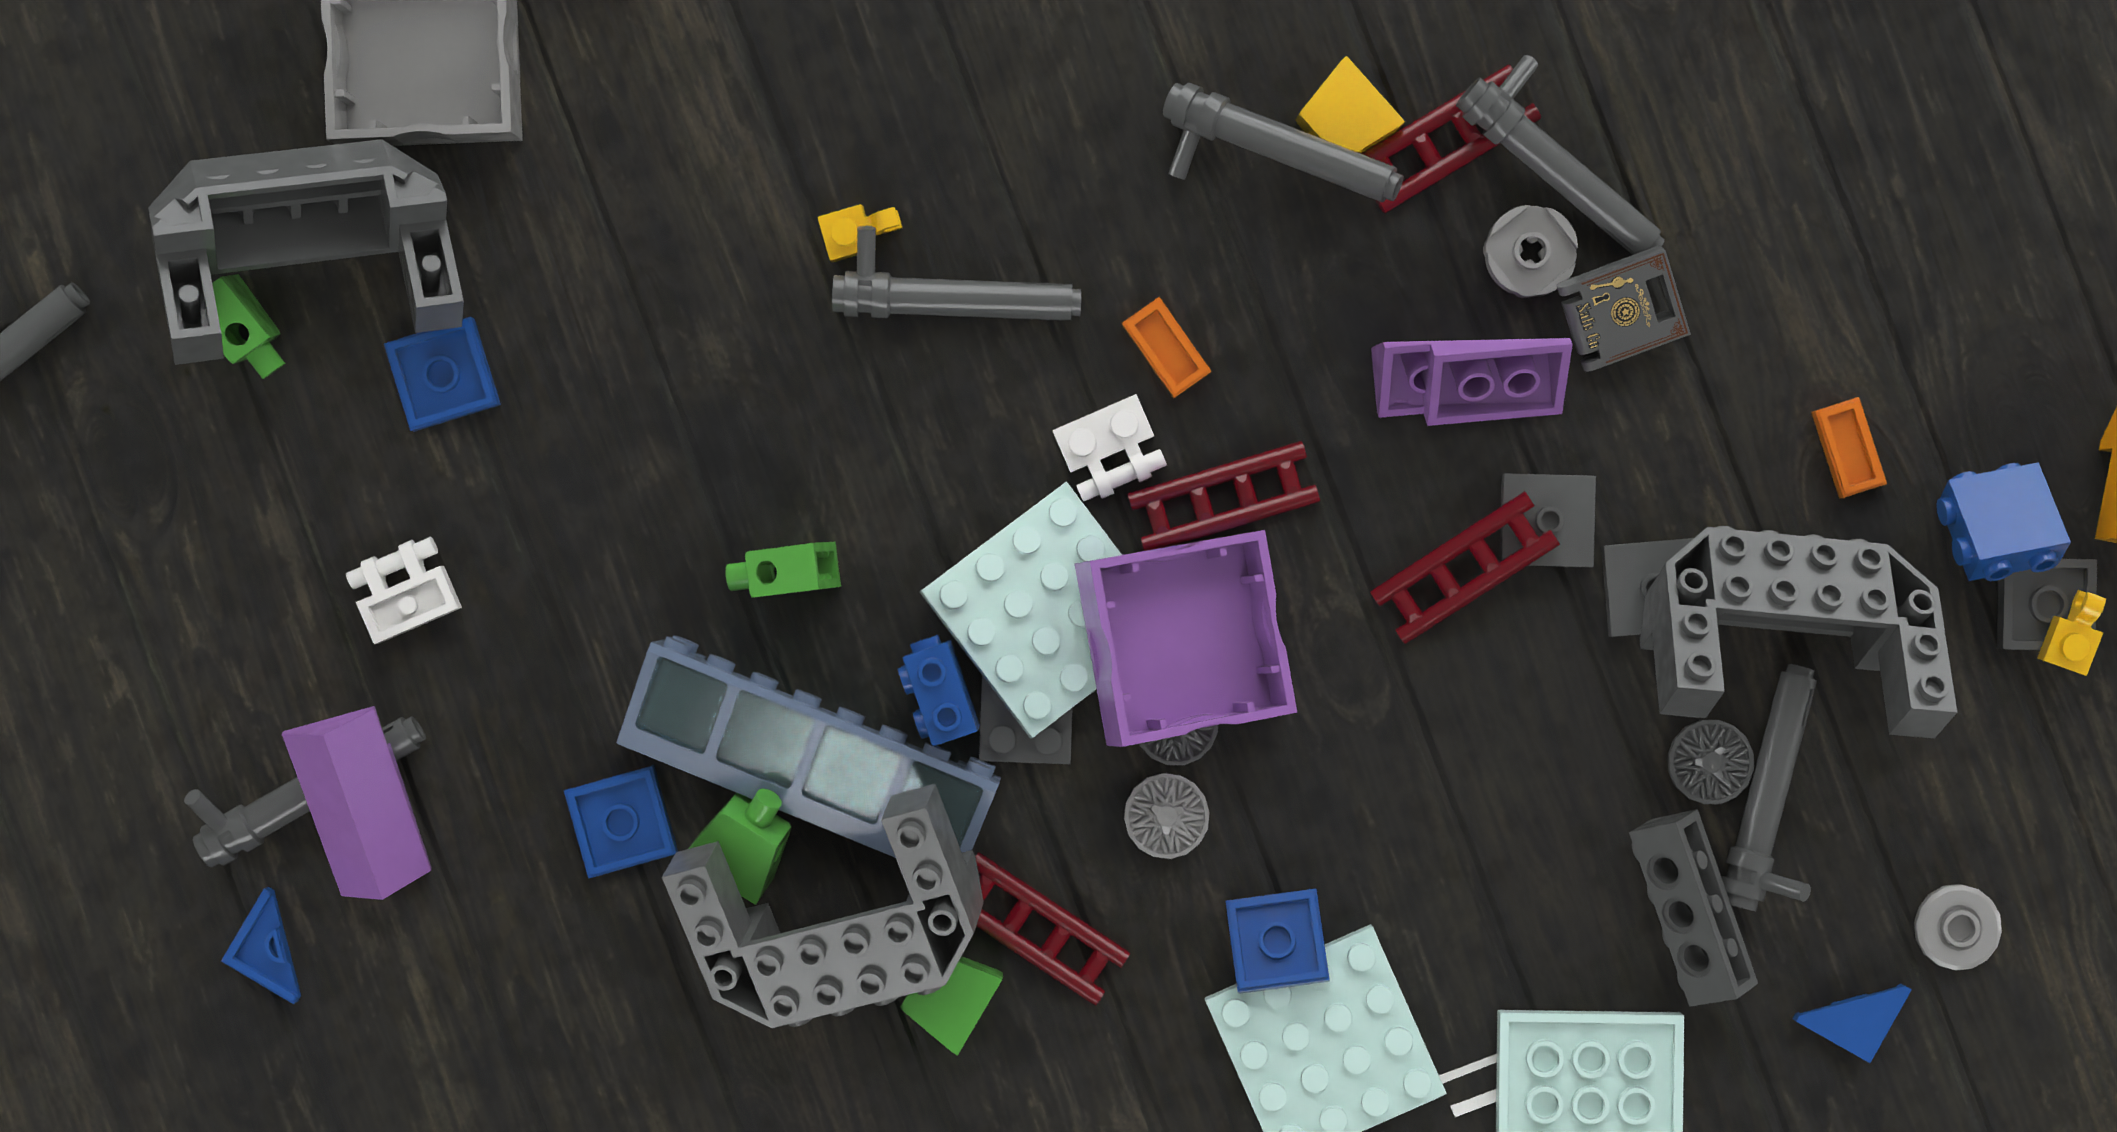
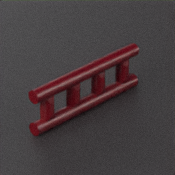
M1508 64L1483 80L1486 83L1493 81L1500 87L1513 68ZM1465 91L1361 153L1393 166L1389 157L1413 144L1426 168L1403 181L1394 201L1386 199L1384 202L1376 200L1383 213H1387L1500 144H1493L1480 133L1475 124L1472 126L1461 117L1463 111L1456 106V103ZM1533 103L1524 108V115L1535 123L1541 119V114ZM1451 120L1465 144L1446 156L1441 157L1428 134Z
M1302 440L1127 493L1132 511L1145 507L1153 533L1140 537L1144 551L1176 546L1320 502L1315 484L1301 488L1294 465L1295 461L1307 458ZM1276 467L1284 494L1258 501L1250 475ZM1233 481L1240 507L1214 515L1206 488ZM1189 494L1197 520L1171 528L1163 502Z
M1525 491L1370 591L1379 606L1392 599L1406 620V623L1395 629L1404 644L1409 643L1561 545L1551 529L1541 536L1537 535L1524 515L1525 512L1535 506ZM1508 524L1523 547L1499 562L1485 541V538ZM1469 549L1484 572L1460 587L1446 566V563ZM1431 575L1445 598L1422 612L1407 589L1426 576Z
M978 852L975 857L978 874H980L979 879L983 901L994 885L1016 898L1017 902L1003 922L982 909L976 927L1096 1006L1104 995L1105 990L1094 982L1108 961L1121 968L1128 959L1130 952ZM1032 910L1055 924V927L1041 948L1018 933ZM1071 935L1094 950L1079 973L1056 958Z

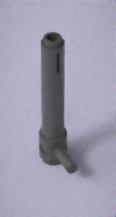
M1524 55L1500 87L1493 81L1486 83L1479 77L1463 93L1456 103V106L1463 111L1462 118L1472 126L1477 123L1484 129L1482 134L1495 145L1498 143L1502 144L1628 252L1634 255L1658 245H1663L1665 239L1660 236L1661 230L1524 115L1525 109L1514 98L1538 67V63L1533 57Z
M1175 83L1166 98L1163 116L1170 119L1173 126L1183 129L1168 173L1174 177L1186 179L1200 137L1211 141L1219 138L1380 202H1384L1386 199L1394 201L1402 186L1404 176L1397 173V167L1231 104L1229 97L1216 92H1212L1210 95L1205 94L1203 87L1198 85Z
M873 226L857 227V271H845V276L834 275L832 309L833 312H844V317H858L859 313H871L872 318H888L890 314L1071 321V316H1080L1081 289H1072V284L891 277L890 273L875 272L876 228Z
M71 282L67 286H58L0 333V381L87 313L85 307L90 304V300L76 284Z
M1787 664L1786 672H1780L1735 846L1729 847L1725 863L1730 864L1727 876L1721 877L1730 905L1757 912L1759 901L1764 902L1767 891L1803 902L1809 898L1811 887L1808 883L1773 874L1772 870L1775 859L1771 856L1817 680L1813 679L1815 670Z
M413 716L408 719L400 717L382 728L387 744H391L396 762L419 749L420 743L426 740L422 727ZM298 777L247 806L238 805L224 814L198 789L190 791L184 799L185 804L206 823L201 826L200 833L193 836V843L199 856L209 867H214L218 864L227 865L238 858V852L253 850L264 843V837L310 812Z

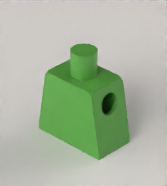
M239 274L223 276L214 281L212 284L221 328L224 356L232 364L247 359L261 378L265 379L286 364L270 344L272 340L280 335V331ZM242 324L249 331V339L247 341L240 334Z
M836 542L808 543L748 551L745 554L746 562L732 563L726 566V580L730 591L749 589L751 598L841 587Z
M759 789L753 799L735 793L688 848L719 841L740 895L755 905L775 877L791 831L789 822L776 815L782 805L780 797L768 789Z
M961 956L945 986L928 995H919L918 993L906 995L900 1008L947 1049L958 1056L1001 983L1003 973Z

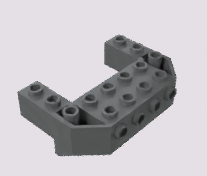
M382 139L191 160L148 207L175 365L224 359L222 334L211 275L398 252L415 333L462 327L464 300L446 221L447 197L438 174Z
M1729 526L1707 527L1665 563L1645 595L1640 649L1654 650L1659 714L1706 718L1725 692L1718 625L1851 637L1855 669L1874 670L1881 673L1889 735L1935 739L1958 713L1939 589L1888 544L1870 543L1864 539H1829L1815 534L1806 536L1779 534L1773 530L1755 532L1735 530Z
M936 784L891 795L881 818L909 891L907 901L780 933L769 903L749 908L745 907L719 841L676 852L662 879L712 999L770 1028L787 1024L790 1027H798L816 1017L828 1014L842 1016L850 1013L856 1007L872 1003L877 1006H883L892 1003L901 996L913 993L928 995L945 986L974 934L984 901L973 850L961 852Z

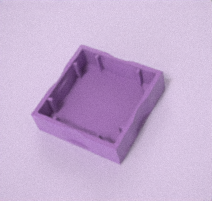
M1265 530L1075 563L1107 746L1124 747L1185 735L1195 729L1219 724H1241L1297 713L1287 651L1277 625L1276 589Z

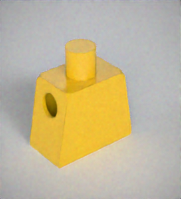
M1347 56L1340 61L1296 118V122L1306 133L1358 153L1366 151L1391 136L1405 122Z

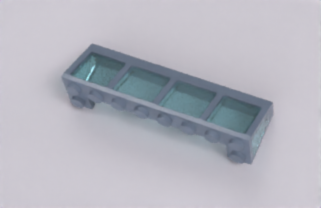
M673 635V637L667 636L665 640L650 643L616 742L617 744L751 799L754 798L759 789L771 790L782 801V805L779 808L780 811L893 857L895 855L881 821L891 795L936 784L961 852L973 849L1001 780L1000 776L993 774L996 768L994 765L971 756L967 763L961 760L958 763L949 760L950 751L937 745L932 747V744L925 742L923 749L906 742L908 734L898 729L882 724L880 731L863 725L865 717L854 711L839 707L837 713L819 707L822 699L810 693L796 689L792 696L777 690L779 682L766 675L753 672L751 677L748 678L733 672L736 664L722 657L710 654L706 661L707 656L697 653L699 645L685 638Z

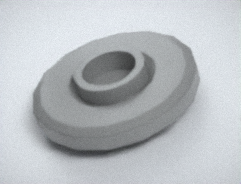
M1161 773L1147 777L1134 787L1126 801L1124 820L1129 837L1140 850L1153 857L1172 859L1186 855L1200 844L1208 830L1210 812L1204 794L1194 782L1178 774Z
M1962 884L1942 886L1928 894L1918 907L1914 921L1915 938L1923 954L1937 965L1952 970L1972 969L1987 961L1998 947L2002 933L2000 913L1993 901L1979 889Z

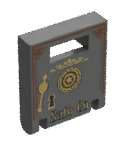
M1660 245L1557 284L1560 296H1567L1576 292L1580 294V297L1570 298L1562 301L1561 304L1577 353L1585 355L1597 351V353L1580 360L1582 368L1586 372L1602 368L1691 335L1666 250ZM1659 276L1669 311L1655 314L1646 281Z

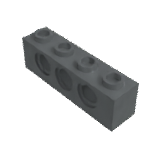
M1698 809L1654 818L1629 832L1632 840L1633 854L1642 868L1647 883L1648 897L1652 904H1654L1662 926V937L1666 946L1670 949L1677 969V980L1679 986L1685 992L1689 1007L1735 1000L1756 986L1758 981ZM1671 860L1676 864L1678 870L1673 866ZM1687 905L1692 909L1693 913L1690 912ZM1702 948L1706 951L1708 956L1704 954Z

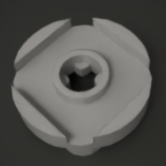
M1530 205L1516 207L1501 216L1489 231L1483 246L1487 270L1497 285L1505 291L1515 294L1517 297L1530 298L1547 295L1557 289L1558 283L1569 279L1576 265L1577 236L1570 222L1554 209ZM1526 239L1530 244L1536 241L1541 244L1542 249L1538 252L1541 259L1539 263L1535 264L1531 259L1524 261L1521 258L1520 254L1523 248L1520 244L1523 240Z

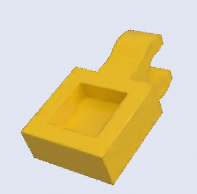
M859 204L817 217L829 260L832 263L857 256V227L859 226L875 227L876 235L903 228L898 210H895V207L878 211L866 217L863 205Z
M2078 590L2072 601L2068 618L2064 619L2053 616L2037 659L2087 676L2103 632L2094 630L2091 626L2101 615L2106 598Z

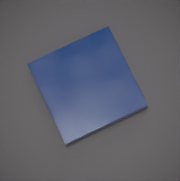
M473 317L462 319V327L420 332L384 343L410 431L415 432L501 405Z
M654 765L564 790L588 879L671 856L678 852Z
M1316 888L1226 901L1238 994L1330 982Z

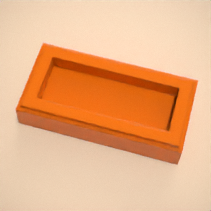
M1160 297L1122 322L1124 329L1173 398L1212 372Z
M1859 397L1811 412L1839 498L1852 496L1887 484Z

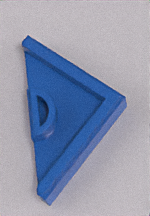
M266 887L261 892L221 962L288 1002L295 1004L299 1001L301 993L275 891L270 887Z
M1898 984L1896 987L1883 991L1862 994L1833 1002L1829 1006L1803 1013L1797 1012L1792 1019L1871 1063L1912 989Z

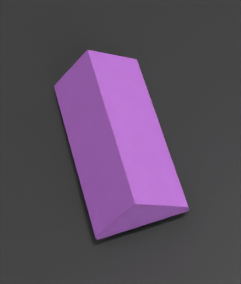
M1570 338L1382 342L1371 348L1378 417L1424 414L1427 426L1562 414L1573 345Z
M375 706L282 732L284 742L341 896L383 900L431 871L432 867L391 744L386 742Z

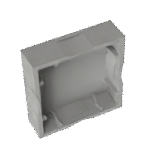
M321 0L322 22L327 38L324 92L326 139L336 145L382 139L392 146L523 141L517 0Z

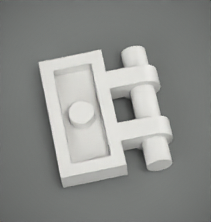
M1137 394L1052 430L1070 473L1088 466L1092 478L1076 485L1083 502L1098 495L1103 499L1114 494V488L1137 478L1139 482H1142L1152 477L1151 472L1167 466L1160 449L1144 456L1140 450L1138 443L1154 437V434ZM1125 450L1130 462L1105 472L1100 460Z
M432 537L417 543L413 540L407 541L398 546V551L380 559H377L375 556L361 561V567L346 573L347 580L352 589L368 584L372 592L371 596L357 601L356 604L374 644L382 643L462 608L445 567L439 566L429 571L425 569L423 559L438 553L437 546ZM406 567L410 579L389 588L386 582V575Z

